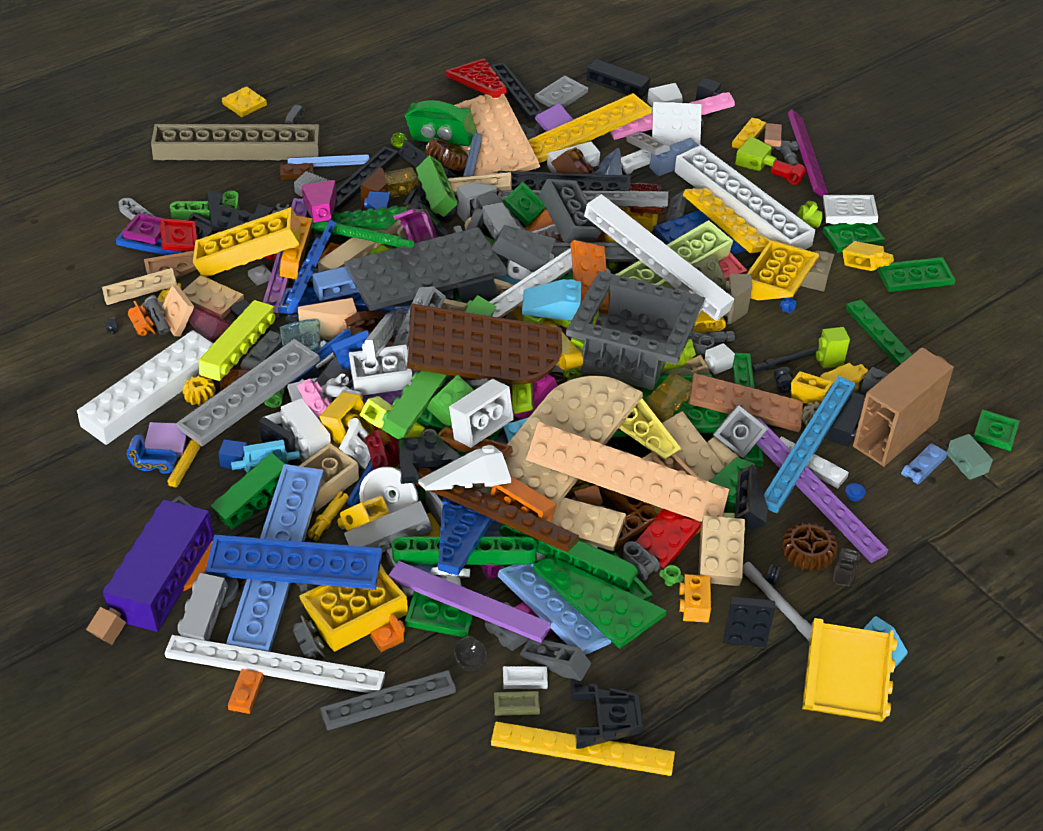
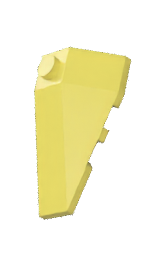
M643 399L638 402L619 427V429L664 460L681 450L680 446Z

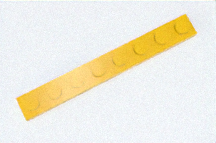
M495 722L491 746L669 776L672 775L675 754L674 751L614 741L576 749L575 735L501 722Z

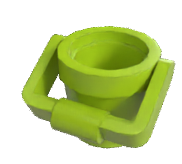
M807 201L805 205H801L797 217L810 227L819 228L822 221V211L817 210L816 202Z

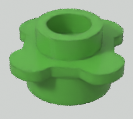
M674 565L667 566L659 573L667 586H673V584L681 583L684 580V576L680 575V569Z

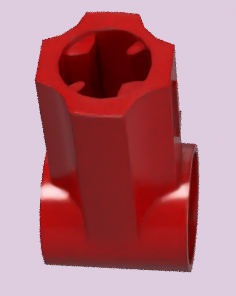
M775 160L771 173L786 178L792 185H798L806 174V168L801 164L793 166Z

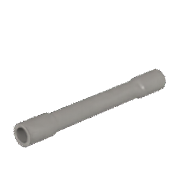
M746 562L743 565V573L770 600L775 601V605L810 642L812 625L797 613L750 562Z

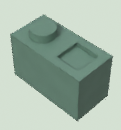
M970 434L950 441L947 455L969 480L989 472L993 459Z

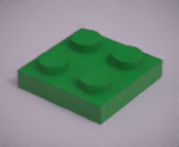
M524 182L502 201L504 206L525 226H528L546 208L543 201Z
M982 409L973 439L1011 451L1020 421Z

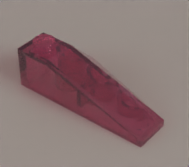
M195 306L188 319L197 333L213 344L232 324Z

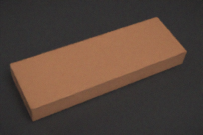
M766 123L764 143L769 146H781V124Z

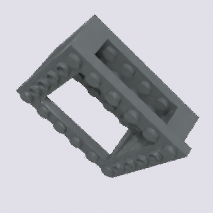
M599 271L566 330V336L584 340L583 365L580 371L614 378L623 383L654 390L666 362L678 364L705 304V297L682 292L678 289L666 288L662 285L646 283L642 280L630 279L626 276ZM610 290L608 315L603 325H592L593 319Z

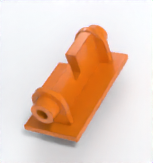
M133 301L136 306L128 310V316L137 334L145 336L150 330L155 334L152 327L155 324L147 316L149 314L143 305L139 306L136 301Z

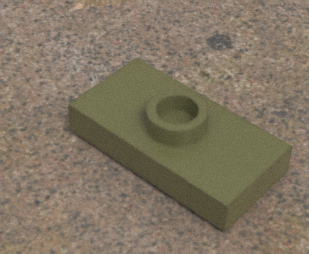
M538 691L494 692L495 716L540 714Z

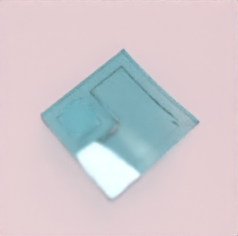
M318 319L298 321L280 327L283 347L295 339L313 352L321 348L320 321Z

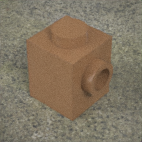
M100 607L86 630L113 645L126 622L120 618L121 613L115 609L109 608V610Z

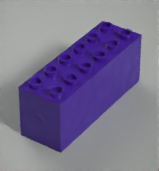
M163 500L160 506L155 509L151 520L146 523L141 535L136 538L130 552L125 555L121 566L115 570L109 584L104 587L103 596L108 610L113 608L121 613L120 618L126 624L158 632L183 592L190 576L213 541L214 532L209 511Z

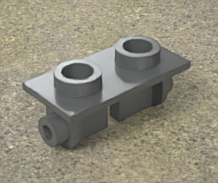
M301 615L300 617L303 622L294 624L293 632L298 643L301 644L299 646L304 657L314 660L316 655L321 654L325 658L326 656L323 651L325 645L321 638L315 634L318 631L312 620L307 621Z

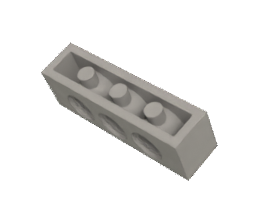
M434 286L419 287L412 304L441 308L446 296ZM410 309L392 346L406 345L408 350Z

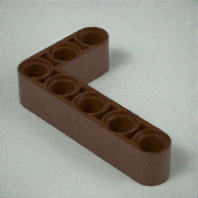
M598 486L616 507L626 514L624 525L614 551L623 548L626 543L632 542L642 535L655 519L656 510L647 502Z

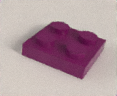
M137 213L122 231L123 237L156 244L161 238L159 222L160 219L164 218Z

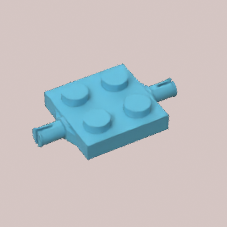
M283 440L243 446V460L231 462L232 470L244 468L247 473L271 453L285 464H288L289 460L300 459L299 450L287 453Z

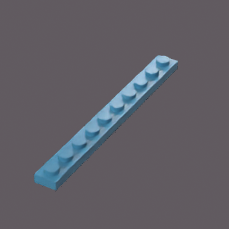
M840 376L837 377L766 490L764 497L768 510L778 514L854 390L856 383Z

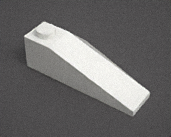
M486 445L482 449L474 450L419 479V484L425 490L452 489L454 485L471 488L473 483H485V487L511 483V477L503 454L492 445Z

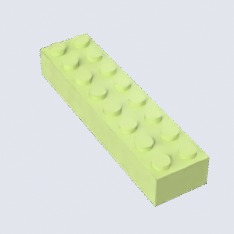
M708 220L670 242L667 246L690 264L710 256H715L719 262L729 256L733 240ZM640 260L615 274L674 289L672 285Z

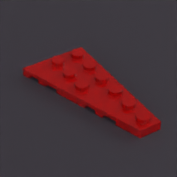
M485 58L445 70L446 77L492 96V98H498L502 94L507 93L506 86L496 76L492 67H489Z

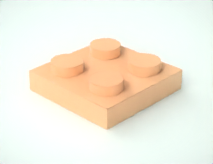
M176 285L171 286L161 311H164L166 315L165 320L172 334L181 337L187 321L193 312L194 305L179 286Z

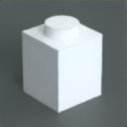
M723 343L706 350L704 361L712 373L718 374L733 367L735 353Z

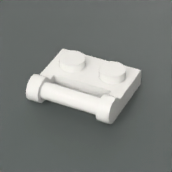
M353 418L348 423L349 429L339 449L358 462L359 468L366 469L371 458L365 437L370 434L361 426V422L357 418ZM357 433L365 440V443L357 436Z

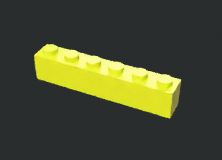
M254 300L199 359V374L218 381L227 375L230 369L238 363L239 359L248 352V349L257 342V339L265 333L266 329L274 323L276 317L274 306Z

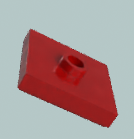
M160 219L162 250L194 251L195 241L197 240L195 221Z

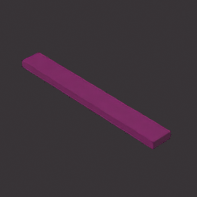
M791 109L788 112V116L813 191L823 198V195L829 194L802 116Z

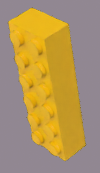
M292 207L196 240L193 264L202 276L207 277L224 270H230L239 265H245L256 259H262L271 254H277L282 250L294 248L300 244L301 223Z

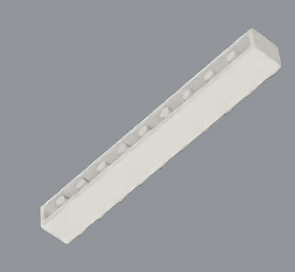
M601 194L587 204L584 215L587 219L675 289L705 297V304L702 310L714 320H719L731 310L734 302L732 296L637 223L609 199Z

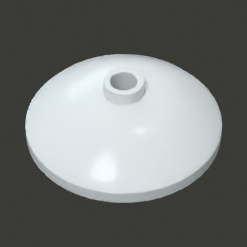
M380 467L371 471L363 479L360 486L359 496L361 503L382 495L389 513L418 502V492L415 484H401L399 469L393 467ZM391 490H394L396 495H393Z

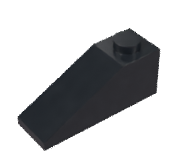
M753 464L738 473L735 518L745 519V527L751 531L767 523L768 509L757 469Z

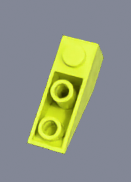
M377 396L367 400L360 416L382 429L384 414L387 410L391 411L393 408L391 404ZM416 422L405 438L421 437L425 427Z

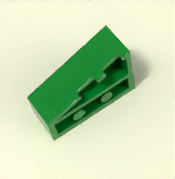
M736 457L708 481L729 489L723 513H735L738 473L752 464L755 465V463Z

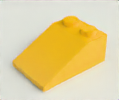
M342 392L319 415L323 426L339 447L349 429L348 423L353 418H357L361 422V426L369 434L375 432L373 425L360 416L364 403L359 394ZM357 433V436L365 443V440Z

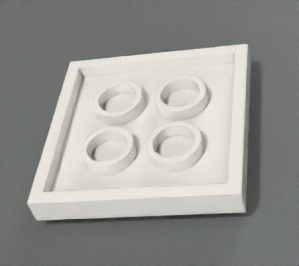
M653 102L652 137L668 145L692 138L700 146L701 104Z
M823 195L826 223H878L874 195Z

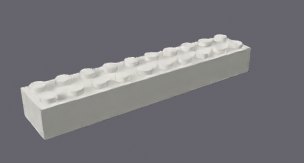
M702 145L676 156L675 173L696 189H710L714 196L722 199L727 207L734 209V213L743 217L747 224L755 227L757 232L767 237L769 241H777L804 250L812 246L815 230Z

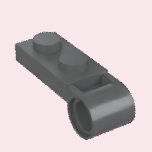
M269 331L243 359L241 371L249 372L277 352L286 343V336Z

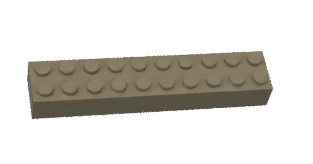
M155 124L151 147L153 160L279 161L288 160L289 158L319 157L320 132L319 124Z

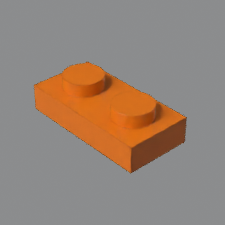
M241 669L228 703V710L251 713L264 678L263 672Z

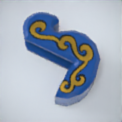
M142 434L135 435L132 438L126 453L130 463L137 469L152 471L158 468L162 474L171 473L178 459L177 454L172 450L145 448Z

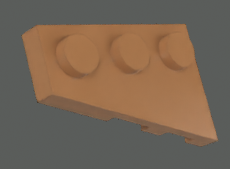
M194 251L144 259L147 275L173 268L175 278L177 279L197 270L193 264Z

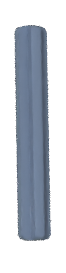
M480 133L473 134L464 177L474 175L482 141Z

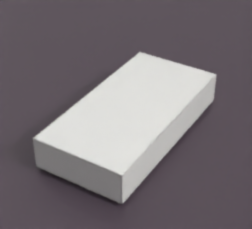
M503 666V689H547L548 687L547 666Z

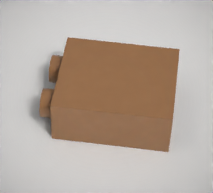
M920 348L866 393L853 447L883 467L886 466L937 422L954 366L947 363L944 358L936 356L924 348Z

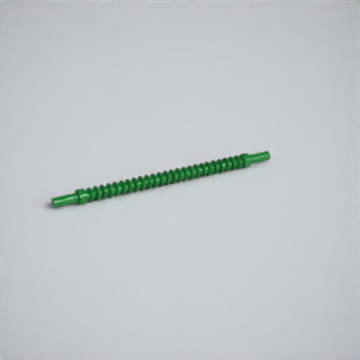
M312 220V229L324 231L328 221L313 222ZM336 223L331 232L395 247H414V241L403 239L398 235Z

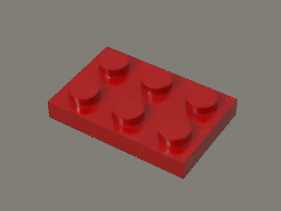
M663 508L636 542L648 553L656 557L660 563V569L664 570L667 566L671 565L699 531L701 523Z

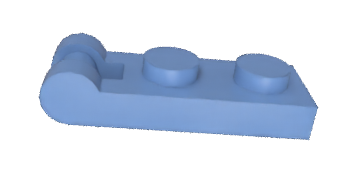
M931 443L909 465L903 468L901 475L906 478H912L913 482L919 485L946 459L948 452Z

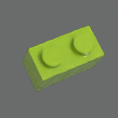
M844 327L823 329L822 335L819 338V349L816 351V359L820 362L822 368L844 365L850 341Z

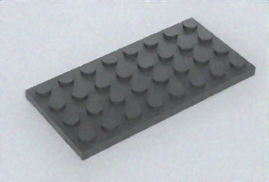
M479 227L414 243L413 248L403 246L344 262L346 271L369 311L414 300L419 287L434 286L437 290L443 292L457 288L458 284L489 276L496 278L507 275L506 267L496 252L491 250L492 246Z

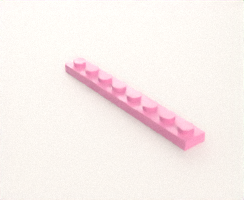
M729 92L688 103L701 104V115L735 106L734 99ZM653 113L610 131L613 139L623 138L639 131L651 130Z

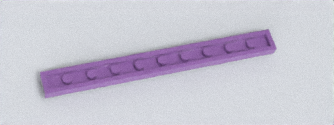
M294 198L291 207L296 216L308 217L309 212L303 199ZM284 250L277 253L263 303L274 306L275 318H279L278 306L290 278L280 277V264Z
M759 418L757 420L768 429L756 444L781 468L791 450ZM806 466L795 485L871 563L887 555L888 549Z

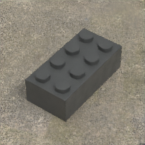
M547 179L539 195L564 243H571L573 240L595 243L602 230L584 216L588 202L577 181Z

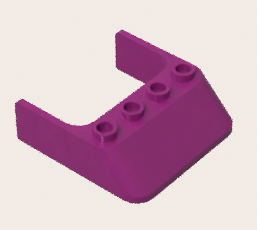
M411 209L393 216L394 220H401V227L408 235L407 240L418 243L438 237L426 209Z

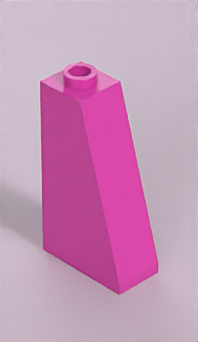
M335 180L301 185L303 202L313 222L331 220L337 199Z

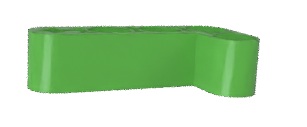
M235 191L225 192L220 205L240 210L238 193ZM176 201L170 204L171 219L187 220L192 213H195L210 221L208 201Z

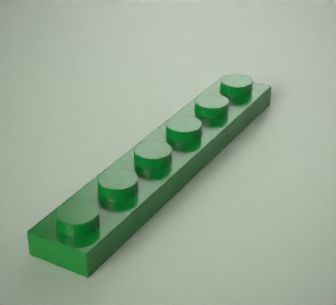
M862 299L846 304L848 313L897 367L912 356L911 352Z

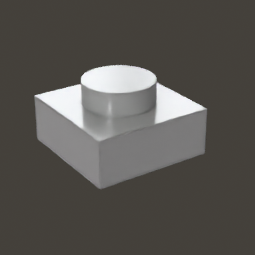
M260 265L248 270V276L258 286L270 280L271 272L264 265Z

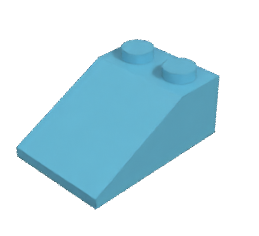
M562 279L525 289L523 292L522 315L572 321L581 304V281Z

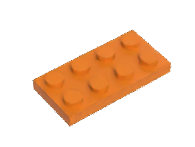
M573 240L570 243L573 280L581 281L582 303L598 272H607L605 246ZM609 292L598 310L599 313H608Z

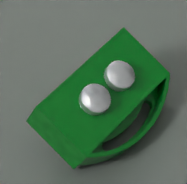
M427 100L412 103L405 114L414 141L429 142L431 139L437 138L453 145L470 147L473 134L477 133L471 109L466 107L458 108L446 102Z

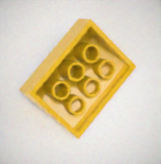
M770 240L747 273L752 277L750 298L767 300L793 297L819 258V254Z
M381 567L379 569L376 589L320 585L299 596L321 636L334 652L389 624V616L394 615L396 619H399L408 613L406 595Z

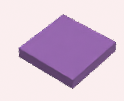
M560 103L535 117L536 121L546 132L573 120Z

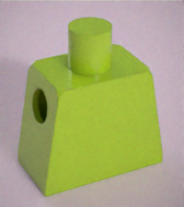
M750 136L737 151L735 165L761 171L765 165L773 167L777 158L771 156V146Z

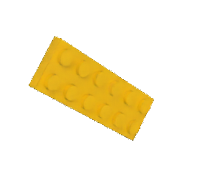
M685 189L683 196L749 253L762 252L767 246L769 239L760 235L755 227L750 226L743 217L734 213V209L727 207L722 199L712 194L710 189Z

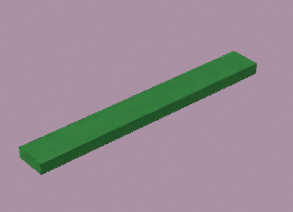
M735 353L732 367L734 384L754 388L750 354ZM755 444L743 459L755 463V466H763L762 449Z

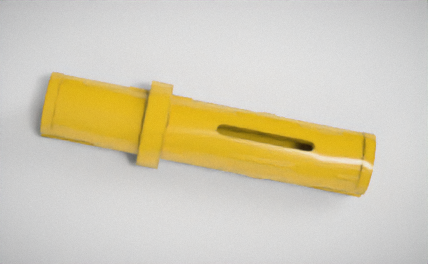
M339 491L325 511L317 516L314 525L307 532L311 539L315 535L313 540H318L321 534L329 529L331 521L349 498L346 493L343 494L342 491Z

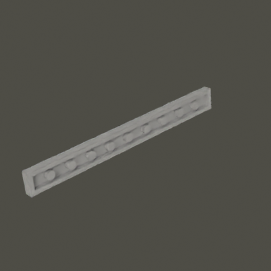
M513 190L499 191L498 197L504 200ZM532 190L541 199L540 191ZM582 191L588 203L602 194L616 206H668V192Z

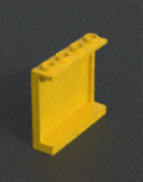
M815 618L811 627L802 709L882 722L886 716L890 715L891 703H888L887 700L888 694L892 693L893 681L889 680L890 672L893 673L895 667L892 651L896 650L897 638H894V631L891 630L889 633L838 626L823 623V619Z

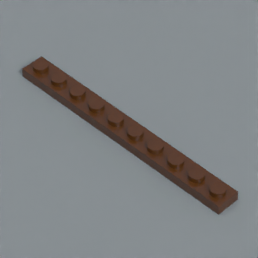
M429 468L416 469L420 476L419 479L434 472ZM454 485L452 489L429 490L567 553L579 541L578 534L474 488Z

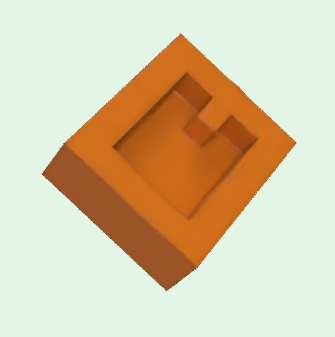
M394 615L389 616V624L370 632L371 638L380 652H383L404 642L405 627L401 620L398 621Z

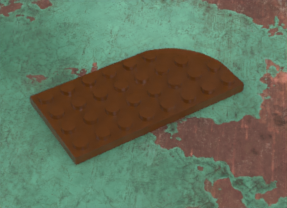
M412 304L410 308L407 369L452 376L459 375L460 377L478 380L487 378L488 380L494 379L503 384L524 385L536 382L547 376L555 368L561 356L562 328L419 304Z

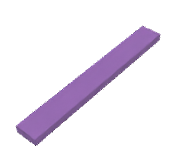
M401 561L397 562L388 575L394 583L542 643L551 628V623Z

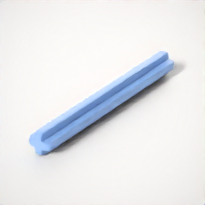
M369 155L289 158L288 164L313 163V167L364 165L369 160Z

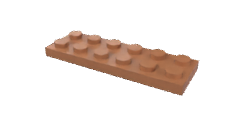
M693 374L688 404L730 414L737 405H740L756 419L760 418L765 424L795 432L800 431L803 401L705 375Z

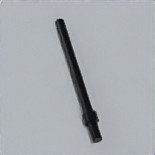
M819 346L776 359H766L763 363L752 365V371L754 373L762 370L768 371L774 369L775 366L815 355Z

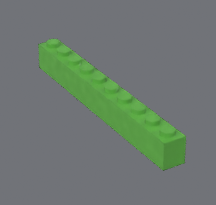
M477 295L473 301L470 300L468 302L465 312L493 317L497 306ZM426 371L416 372L411 379V385L407 384L401 393L402 397H397L393 402V409L391 411L387 410L384 414L382 430L397 439L405 438L425 411L431 399L436 396L450 375Z

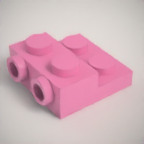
M309 378L296 387L308 407L322 423L319 415L331 402L327 397L324 399L321 394L323 389L318 381L314 382Z

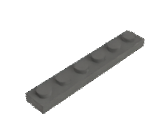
M447 670L320 708L328 731L453 694L456 691V687Z

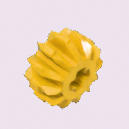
M198 374L195 378L191 376L190 380H185L182 391L186 402H190L191 405L198 404L200 406L214 397L216 389L212 379H208L205 376L200 377Z

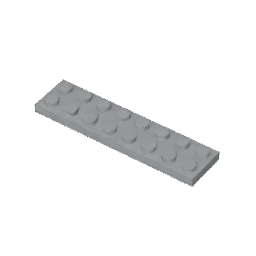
M293 339L177 422L178 429L199 445L204 446L320 361L319 355Z

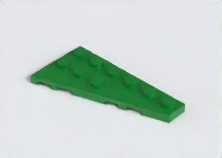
M547 555L533 565V571L619 649L666 616L667 610L551 555Z

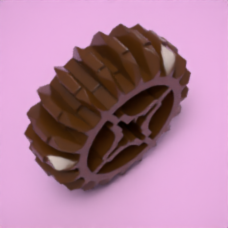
M437 138L431 139L426 145L425 154L435 158L443 167L460 171L466 166L468 154L456 145Z
M808 521L805 525L800 522L798 525L793 524L791 528H788L783 536L781 548L784 554L783 557H787L788 563L793 562L794 567L800 566L801 570L806 568L810 572L813 569L819 572L821 568L826 569L828 565L832 564L836 557L838 546L837 542H835V536L831 534V530L825 531V526L819 527L817 523L811 525Z

